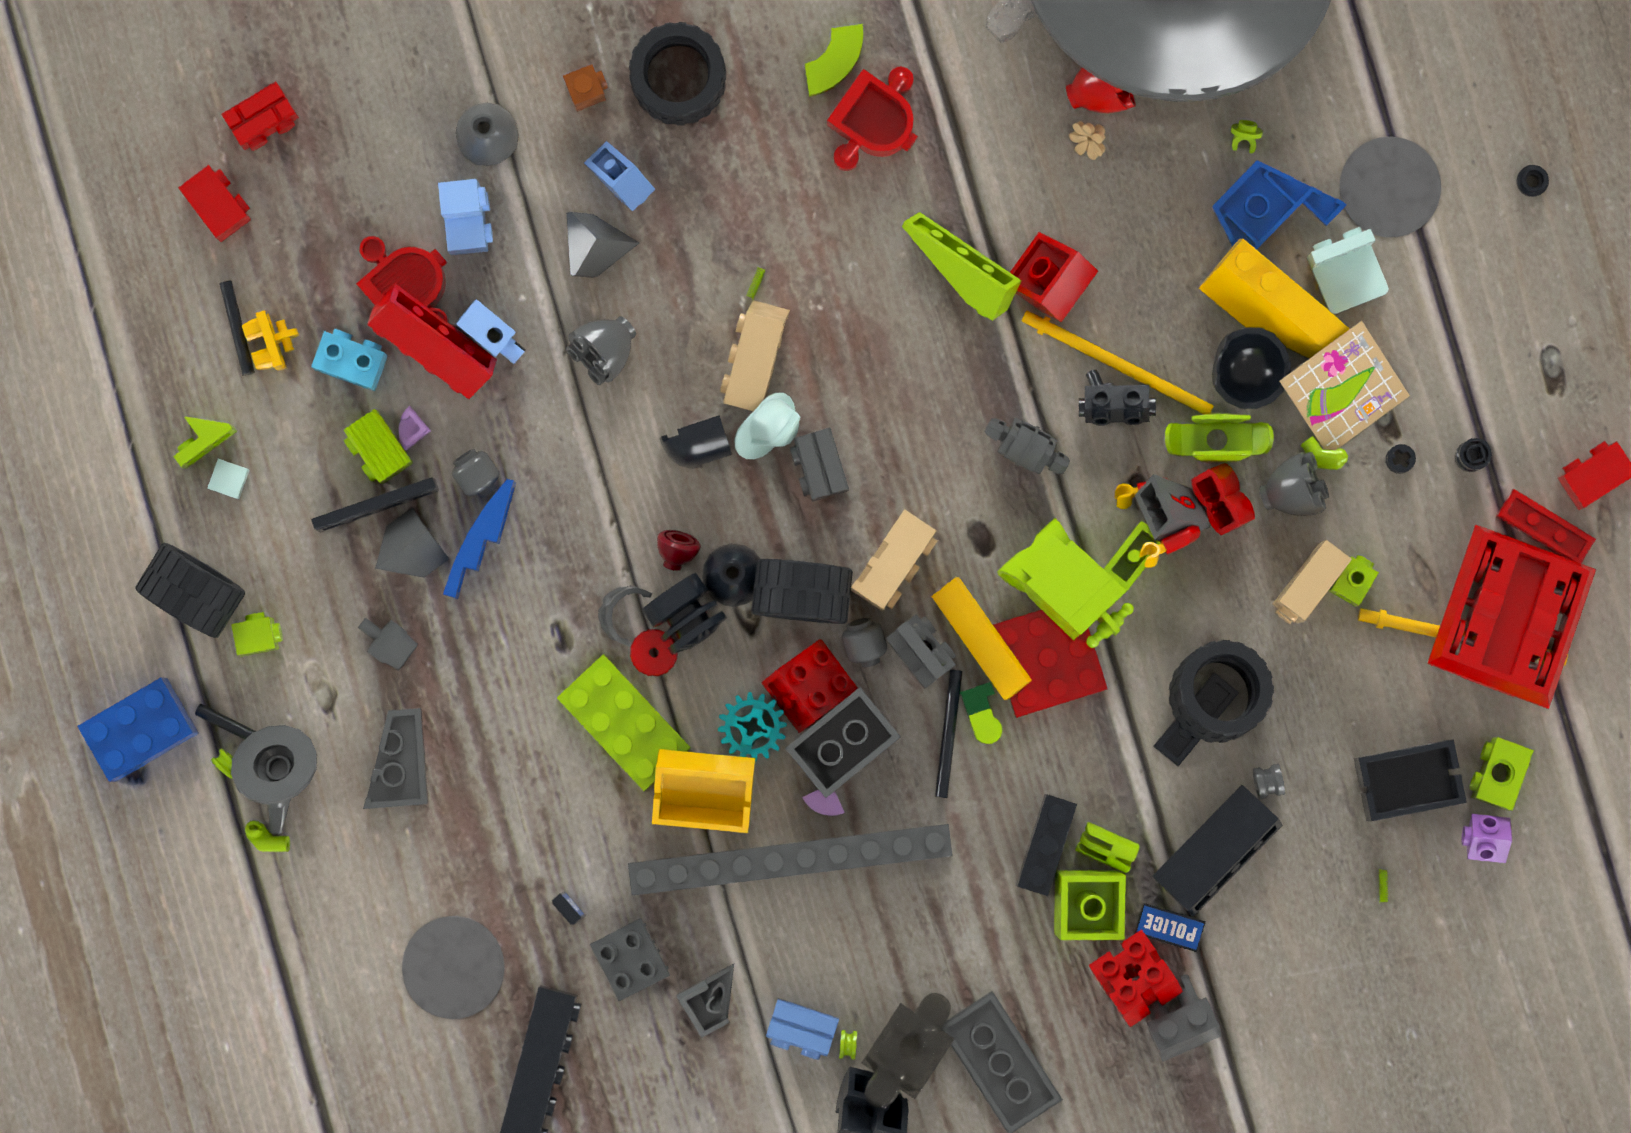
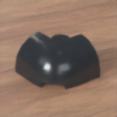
M720 415L677 429L678 435L668 438L667 435L660 437V442L668 457L677 465L689 469L702 468V464L732 455Z
M849 1067L843 1078L836 1103L835 1113L839 1114L837 1133H907L908 1100L903 1098L900 1091L890 1083L891 1078L879 1073Z

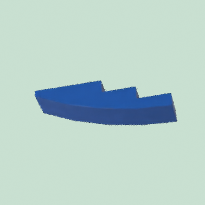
M507 479L485 505L467 533L454 560L443 595L458 599L466 569L479 572L487 541L500 544L516 486L514 480Z

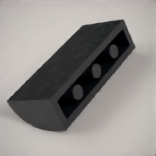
M1241 785L1152 877L1194 917L1283 825L1275 814L1244 785Z

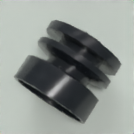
M697 573L681 580L642 609V612L653 628L666 622L670 626L661 636L663 642L677 636L678 640L668 648L672 655L692 649L715 633L719 625L727 619L723 611L711 618L708 616V613L718 605L715 600L702 606L699 603V600L706 594L708 589Z

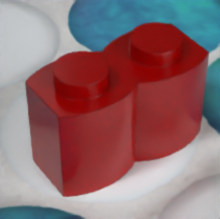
M1227 463L1210 468L1191 479L1193 491L1197 499L1206 507L1211 526L1221 536L1255 519L1253 506L1248 497L1240 491L1238 477Z

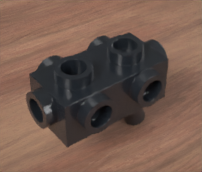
M1096 369L1086 374L1090 386H1085V398H1079V417H1085V423H1093L1097 426L1120 422L1128 425H1139L1142 422H1150L1149 416H1156V397H1149V385L1115 386L1114 383L1104 384Z

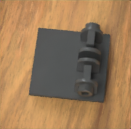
M641 918L590 944L618 1001L670 976L667 970L669 967L668 965L665 966L659 954L660 950L654 945L656 942L655 940L652 941L645 927L647 925L643 923Z

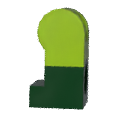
M991 682L960 692L974 736L983 744H993L1002 735V725L993 716L987 699L988 696L995 694Z

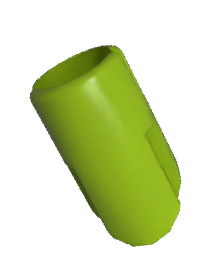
M1087 822L1085 831L1080 837L1081 842L1077 844L1075 851L1121 872L1128 873L1132 862L1135 861L1140 846L1138 843L1091 822Z

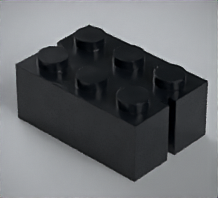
M1454 739L1353 758L1359 787L1366 786L1367 792L1361 793L1366 821L1372 822L1467 803L1461 774L1449 775L1448 769L1460 768Z

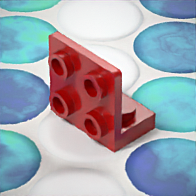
M821 639L779 667L761 682L799 734L858 689Z

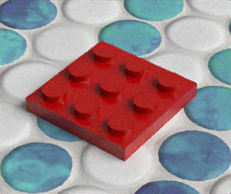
M1042 610L993 624L1032 680L1010 698L1015 718L1108 690L1096 650L1089 647L1086 642L1087 638L1091 636L1089 628L1073 640Z

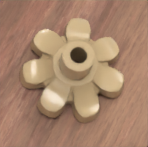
M1082 121L1073 124L1075 131L1069 134V138L1072 142L1079 143L1075 147L1076 153L1083 155L1087 151L1088 157L1092 160L1102 156L1105 152V146L1102 143L1105 139L1104 127L1100 124L1095 126L1091 123L1084 124Z

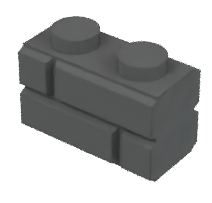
M831 428L794 438L795 446L790 447V452L794 465L801 464L804 477L799 478L804 496L810 495L813 502L849 491Z

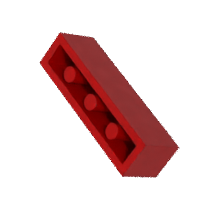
M397 284L373 307L367 325L378 336L386 338L397 346L401 353L412 357L423 365L427 372L438 376L446 382L454 392L461 393L467 399H470L492 377L497 361L494 356Z

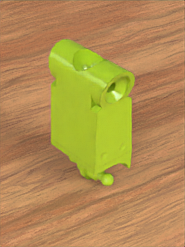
M1056 518L1051 520L1036 534L1030 547L1016 553L997 571L998 575L1006 583L1026 593L1073 640L1097 620L1100 624L1096 627V632L1089 636L1086 641L1087 645L1091 648L1097 647L1102 639H1108L1112 634L1116 636L1120 632V627L1124 624V618L1134 611L1132 604L1124 603L1118 612H1112L1110 615L1106 612L1127 591L1074 541L1069 539L1064 528Z

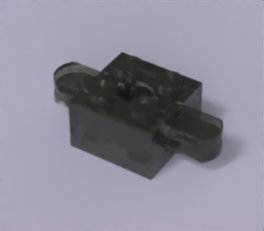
M931 993L925 996L915 1012L902 1003L899 1004L861 1062V1064L875 1072L865 1088V1096L871 1105L877 1108H885L893 1103L901 1090L914 1099L921 1092L954 1041L953 1037L941 1030L951 1011V1005L945 996L938 993Z

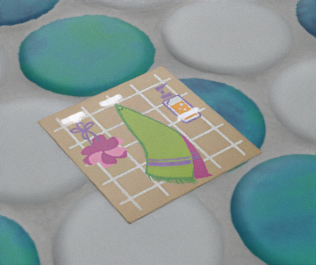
M1362 321L1280 380L1281 385L1323 449L1327 450L1340 448L1410 396Z

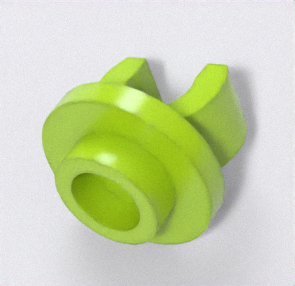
M1239 120V123L1231 126V133L1234 134L1232 138V149L1234 151H1237L1240 141L1247 140L1250 143L1249 153L1253 154L1255 152L1256 139L1261 138L1263 133L1257 127L1258 124L1256 122Z

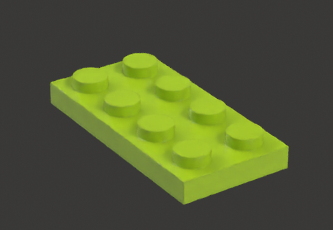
M604 654L557 697L564 707L643 791L647 790L655 782L659 749L687 752L691 748Z

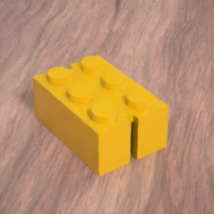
M659 749L655 772L652 824L748 833L755 758Z

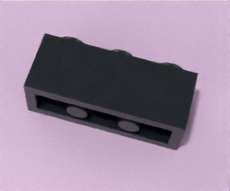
M1044 794L1018 876L1017 887L1045 896L1049 895L1077 807L1076 803Z

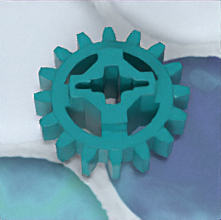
M748 692L747 700L745 701L739 695L735 696L737 705L732 706L727 703L725 706L730 712L728 715H719V718L725 721V726L718 727V731L726 733V737L721 740V743L727 744L730 742L732 745L729 749L730 754L737 750L740 751V757H746L747 754H751V758H755V762H757L758 754L760 753L766 759L769 758L768 749L773 748L778 751L780 748L775 743L776 740H785L786 738L785 735L779 733L780 728L787 727L786 722H779L778 719L784 714V711L778 710L775 712L773 710L776 704L775 700L766 704L764 702L765 694H761L758 700H754L752 692ZM753 705L750 714L744 717L735 715L741 708ZM764 709L772 716L774 728L766 726L762 718ZM752 718L758 719L757 724L762 729L767 730V733L760 731V733L754 732L753 736H748V730L743 725L738 724V721L745 723L751 722ZM731 726L739 728L743 736L740 745L732 736ZM761 737L770 739L764 746L751 749L755 740Z

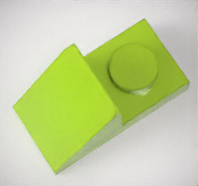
M184 417L199 438L194 440L192 437L178 446L179 452L173 457L180 467L187 469L235 434L237 430L229 423Z

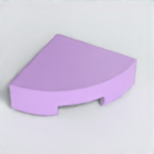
M411 406L403 412L399 423V440L403 448L408 451L431 431Z
M819 790L802 797L805 803L817 813L828 816L845 813L835 791L827 798Z

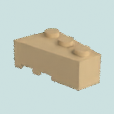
M753 300L747 313L740 314L736 327V332L741 333L739 344H732L728 362L733 363L730 375H724L720 392L725 394L724 404L754 411L766 398L777 352L782 341L783 329L786 320H788L790 310Z

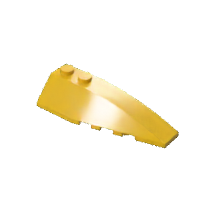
M1239 239L1198 288L1244 327L1263 328L1276 335L1286 348L1309 359L1350 329L1244 239Z

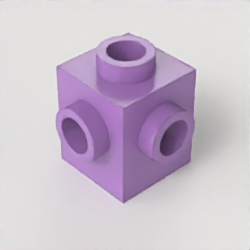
M1472 814L1469 826L1463 827L1461 837L1462 845L1467 846V859L1506 863L1512 843L1510 818Z

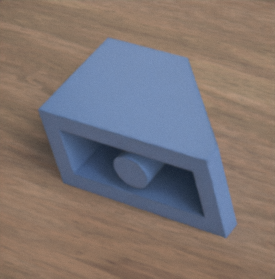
M607 141L584 162L600 181L631 211L644 203L647 197L655 190L639 169Z

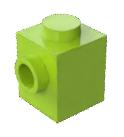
M1357 555L1356 559L1350 556L1352 560L1328 590L1354 607L1360 606L1379 573L1372 569L1375 565L1373 562L1360 555Z
M264 612L246 615V621L231 624L237 656L243 657L279 650L278 642L283 641L280 623H274V618L265 617Z

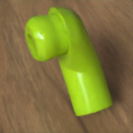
M1314 436L1300 445L1305 453L1312 452L1314 454L1317 466L1320 469L1337 470L1342 468L1348 461V454L1344 449H1322Z
M256 820L246 824V836L257 850L261 852H288L290 850L289 836H273L264 824Z

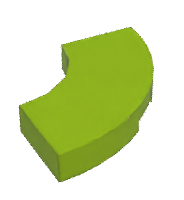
M863 24L831 28V41L826 51L818 59L805 63L809 97L833 89L851 72L862 50Z

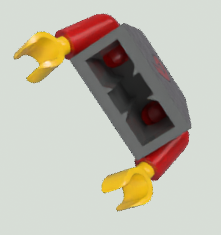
M1153 474L1148 481L1137 483V487L1133 488L1129 484L1122 483L1115 490L1114 498L1117 499V507L1120 509L1131 507L1133 497H1136L1154 540L1161 543L1159 545L1154 542L1143 544L1139 557L1150 555L1144 565L1147 568L1156 566L1160 554L1165 552L1168 555L1193 543L1200 537V532L1203 529H1208L1211 526L1207 511L1203 509L1193 489L1173 482L1168 478Z

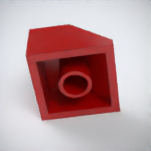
M1038 232L1010 273L1022 280L1016 291L1017 295L1042 313L1062 322L1098 273V270L1078 251Z

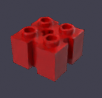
M1142 929L1120 943L1124 951L1115 957L1109 951L1088 965L1094 977L1107 996L1111 998L1116 1009L1129 1027L1150 1015L1151 1012L1148 1006L1158 1000L1163 1006L1183 992L1178 980L1164 960H1161L1155 947ZM1136 976L1140 977L1138 980H1132Z

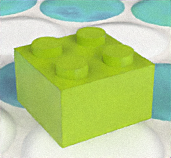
M1056 870L1054 935L1060 940H1125L1126 875L1119 870Z

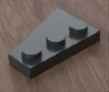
M422 708L388 710L377 760L372 772L371 783L363 809L428 804Z

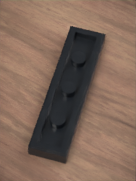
M431 477L312 518L311 521L314 530L321 533L438 492L439 488L436 479Z

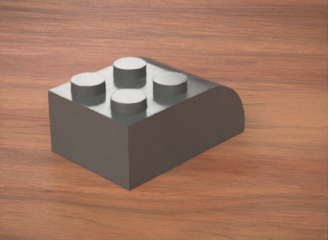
M859 687L785 749L823 796L827 798L901 738V736L862 688Z

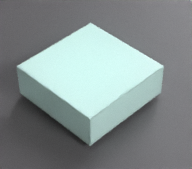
M218 459L207 489L239 500L249 469Z

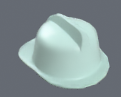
M773 393L767 396L741 424L734 439L735 449L740 456L745 459H757L766 455L774 447H783L794 440L799 430V420L801 417L795 412L794 402L791 397L785 393Z

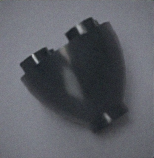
M731 543L718 547L709 554L703 565L702 580L708 589L707 593L713 600L724 606L738 607L753 600L756 563L760 557L754 550L741 544ZM729 567H736L739 571L738 577L735 579L728 578L726 575L727 569Z

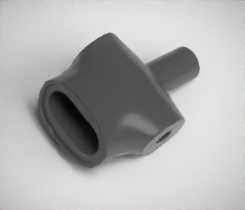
M365 618L358 627L373 639L367 652L381 663H385L398 671L418 646V643L407 634V631L392 620L380 629Z

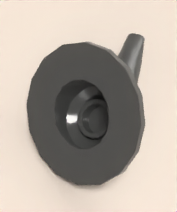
M286 725L267 726L252 733L238 746L232 758V778L237 790L248 800L268 805L269 833L282 834L291 799L298 796L310 784L317 770V752L311 739L300 729Z

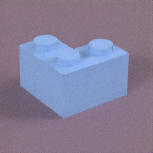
M477 179L438 183L441 215L445 221L447 251L449 254L459 255L488 252V243L493 242L491 223L486 224L485 211H490L489 195L485 187H481Z

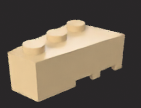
M904 509L859 578L852 585L851 591L882 612L886 606L892 609L902 595L898 591L902 582L906 580L910 583L920 567L915 563L923 553L928 556L938 540L933 538L936 530Z

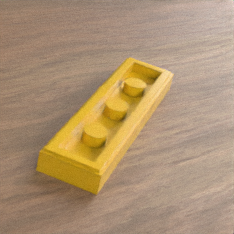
M959 577L952 579L931 596L1004 700L1011 698L1032 681Z

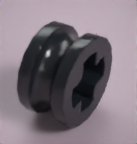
M1405 444L1393 446L1385 456L1387 467L1396 474L1408 472L1414 467L1416 462L1414 450ZM1395 451L1408 455L1409 459L1405 461L1408 464L1406 467L1393 463L1392 459L1396 457L1394 455Z

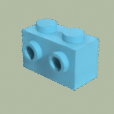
M334 329L333 334L324 331L311 367L315 371L375 391L388 357L385 352L381 351L382 345L365 339L363 344L351 341V334Z

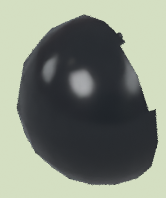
M1241 328L1227 334L1219 344L1212 370L1213 386L1227 403L1240 409H1258L1271 404L1284 392L1285 389L1281 385L1280 380L1291 373V360L1285 345L1274 333L1263 328Z

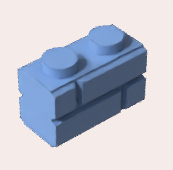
M778 998L766 1037L771 1038L770 1044L789 1050L790 1045L802 1048L801 1055L819 1060L821 1055L828 1056L839 1018Z

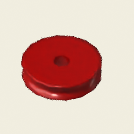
M649 629L641 632L634 638L630 647V657L633 665L639 672L647 676L658 677L668 673L678 659V653L672 655L668 650L675 643V640L671 638L663 642L661 636L665 632L660 629ZM656 648L658 650L657 657L650 656L651 649Z

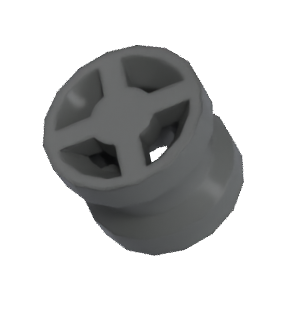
M1273 764L1269 769L1264 770L1260 767L1253 768V779L1259 800L1265 799L1269 794L1285 795L1284 781L1279 764Z

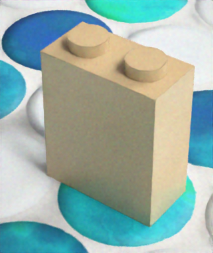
M1328 540L1318 543L1272 604L1278 608L1275 613L1289 624L1292 622L1298 624L1306 621L1352 559Z

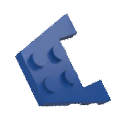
M1256 160L1214 203L1212 209L1232 247L1239 239H1244L1257 250L1301 204L1325 226L1347 204Z

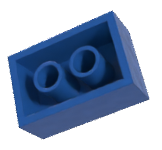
M163 677L77 726L109 782L119 781L199 734L168 678Z

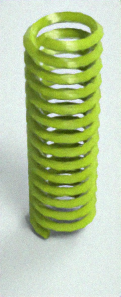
M757 267L756 276H754L755 278H753L754 280H752L753 282H751L752 284H750L751 286L746 294L752 300H754L757 289L764 277L763 275H765V269Z
M1379 869V903L1388 902V898H1385L1388 897V891H1386L1388 890V882H1386L1388 881V875H1385L1388 873L1387 870Z

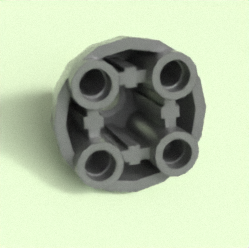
M489 102L475 104L465 110L458 120L455 132L460 151L464 157L475 165L490 166L500 164L515 152L518 145V127L511 113L502 106ZM487 122L490 126L489 131L480 133L478 125Z
M619 316L616 320L603 319L591 321L569 334L570 345L566 347V350L574 361H581L594 383L597 385H601L604 382L609 383L624 368L629 357L631 340L636 336V331L631 323L622 316Z
M1301 452L1290 457L1273 472L1265 485L1260 486L1261 499L1267 510L1275 508L1290 515L1312 516L1320 514L1326 509L1324 499L1329 498V492L1325 481H1319L1315 470L1318 469L1312 452Z

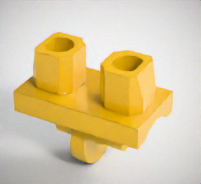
M265 310L255 313L257 318L242 325L248 342L264 338L267 348L251 353L256 369L275 368L279 371L287 368L279 343L282 342L285 352L293 351L294 347L291 339L299 336L297 328L287 329L285 320H279L275 322L279 333H275L269 313L266 314Z

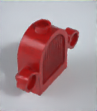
M902 66L894 68L889 73L888 85L865 69L860 72L827 119V126L849 141L847 144L837 147L834 152V163L837 168L842 171L854 169L859 162V149L873 156L884 157L893 155L901 149L908 152L914 145L918 136L912 132L913 112L908 101L901 95L908 92L913 86V74L908 68Z
M369 236L361 242V256L367 262L377 263V266L356 284L374 305L397 284L449 323L445 312L434 308L445 292L446 278L442 267L447 264V261L436 249L429 253L418 247H404L394 251L387 257L386 246L380 238Z

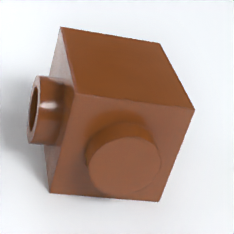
M591 64L563 75L577 112L606 101L603 90L608 89V85L602 70L595 72Z

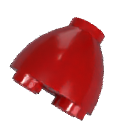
M1082 67L1076 74L1073 83L1066 85L1067 96L1074 109L1082 107L1097 113H1115L1136 106L1132 93L1102 81Z

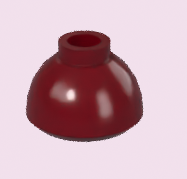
M664 530L657 537V548L664 560L663 566L669 570L680 571L682 565L690 563L697 556L701 548V544L694 536L682 531Z

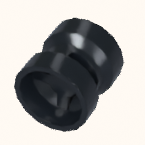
M1471 438L1460 444L1456 449L1455 461L1463 471L1476 472L1487 466L1492 456L1491 448L1483 439Z

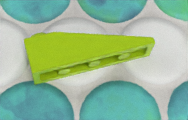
M921 212L904 221L903 229L963 300L976 309L978 314L993 321L1008 310L1022 280Z

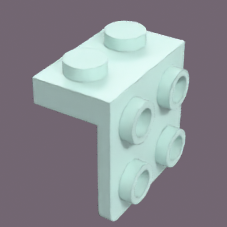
M1358 227L1342 234L1344 239L1333 244L1331 239L1317 243L1313 246L1314 251L1307 256L1308 263L1326 307L1332 314H1338L1381 297L1388 292V285L1371 246L1375 242L1371 229L1362 232L1361 228Z

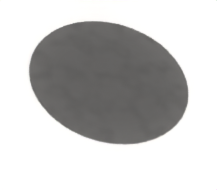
M1380 137L1361 145L1348 158L1340 177L1341 200L1347 204L1344 207L1346 212L1359 227L1365 231L1371 229L1374 235L1382 237H1400L1418 230L1432 217L1441 196V179L1435 162L1422 147L1400 137Z
M460 916L441 917L422 926L410 939L402 961L403 980L411 998L426 1012L446 1019L469 1017L488 1006L501 987L505 969L501 947L493 934L482 924Z

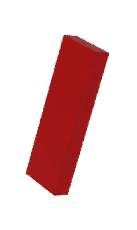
M1512 489L1496 515L1500 520L1554 553L1578 563L1583 562L1596 540L1591 535L1515 489Z

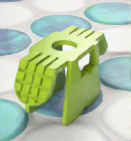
M1228 413L1191 416L1195 424L1169 423L1165 430V445L1169 454L1193 456L1200 462H1237L1249 456L1267 454L1271 450L1274 441L1273 430L1268 423H1241L1250 420V415ZM1212 430L1224 432L1227 437L1225 447L1220 450L1210 448L1207 444L1209 432Z

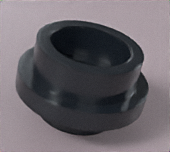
M1528 165L1518 173L1516 183L1522 194L1528 197H1536L1546 191L1549 185V177L1542 167ZM1534 176L1537 179V186H1529L1527 177Z

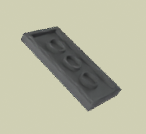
M993 991L939 1025V1028L1007 1133L1015 1132L1063 1100Z

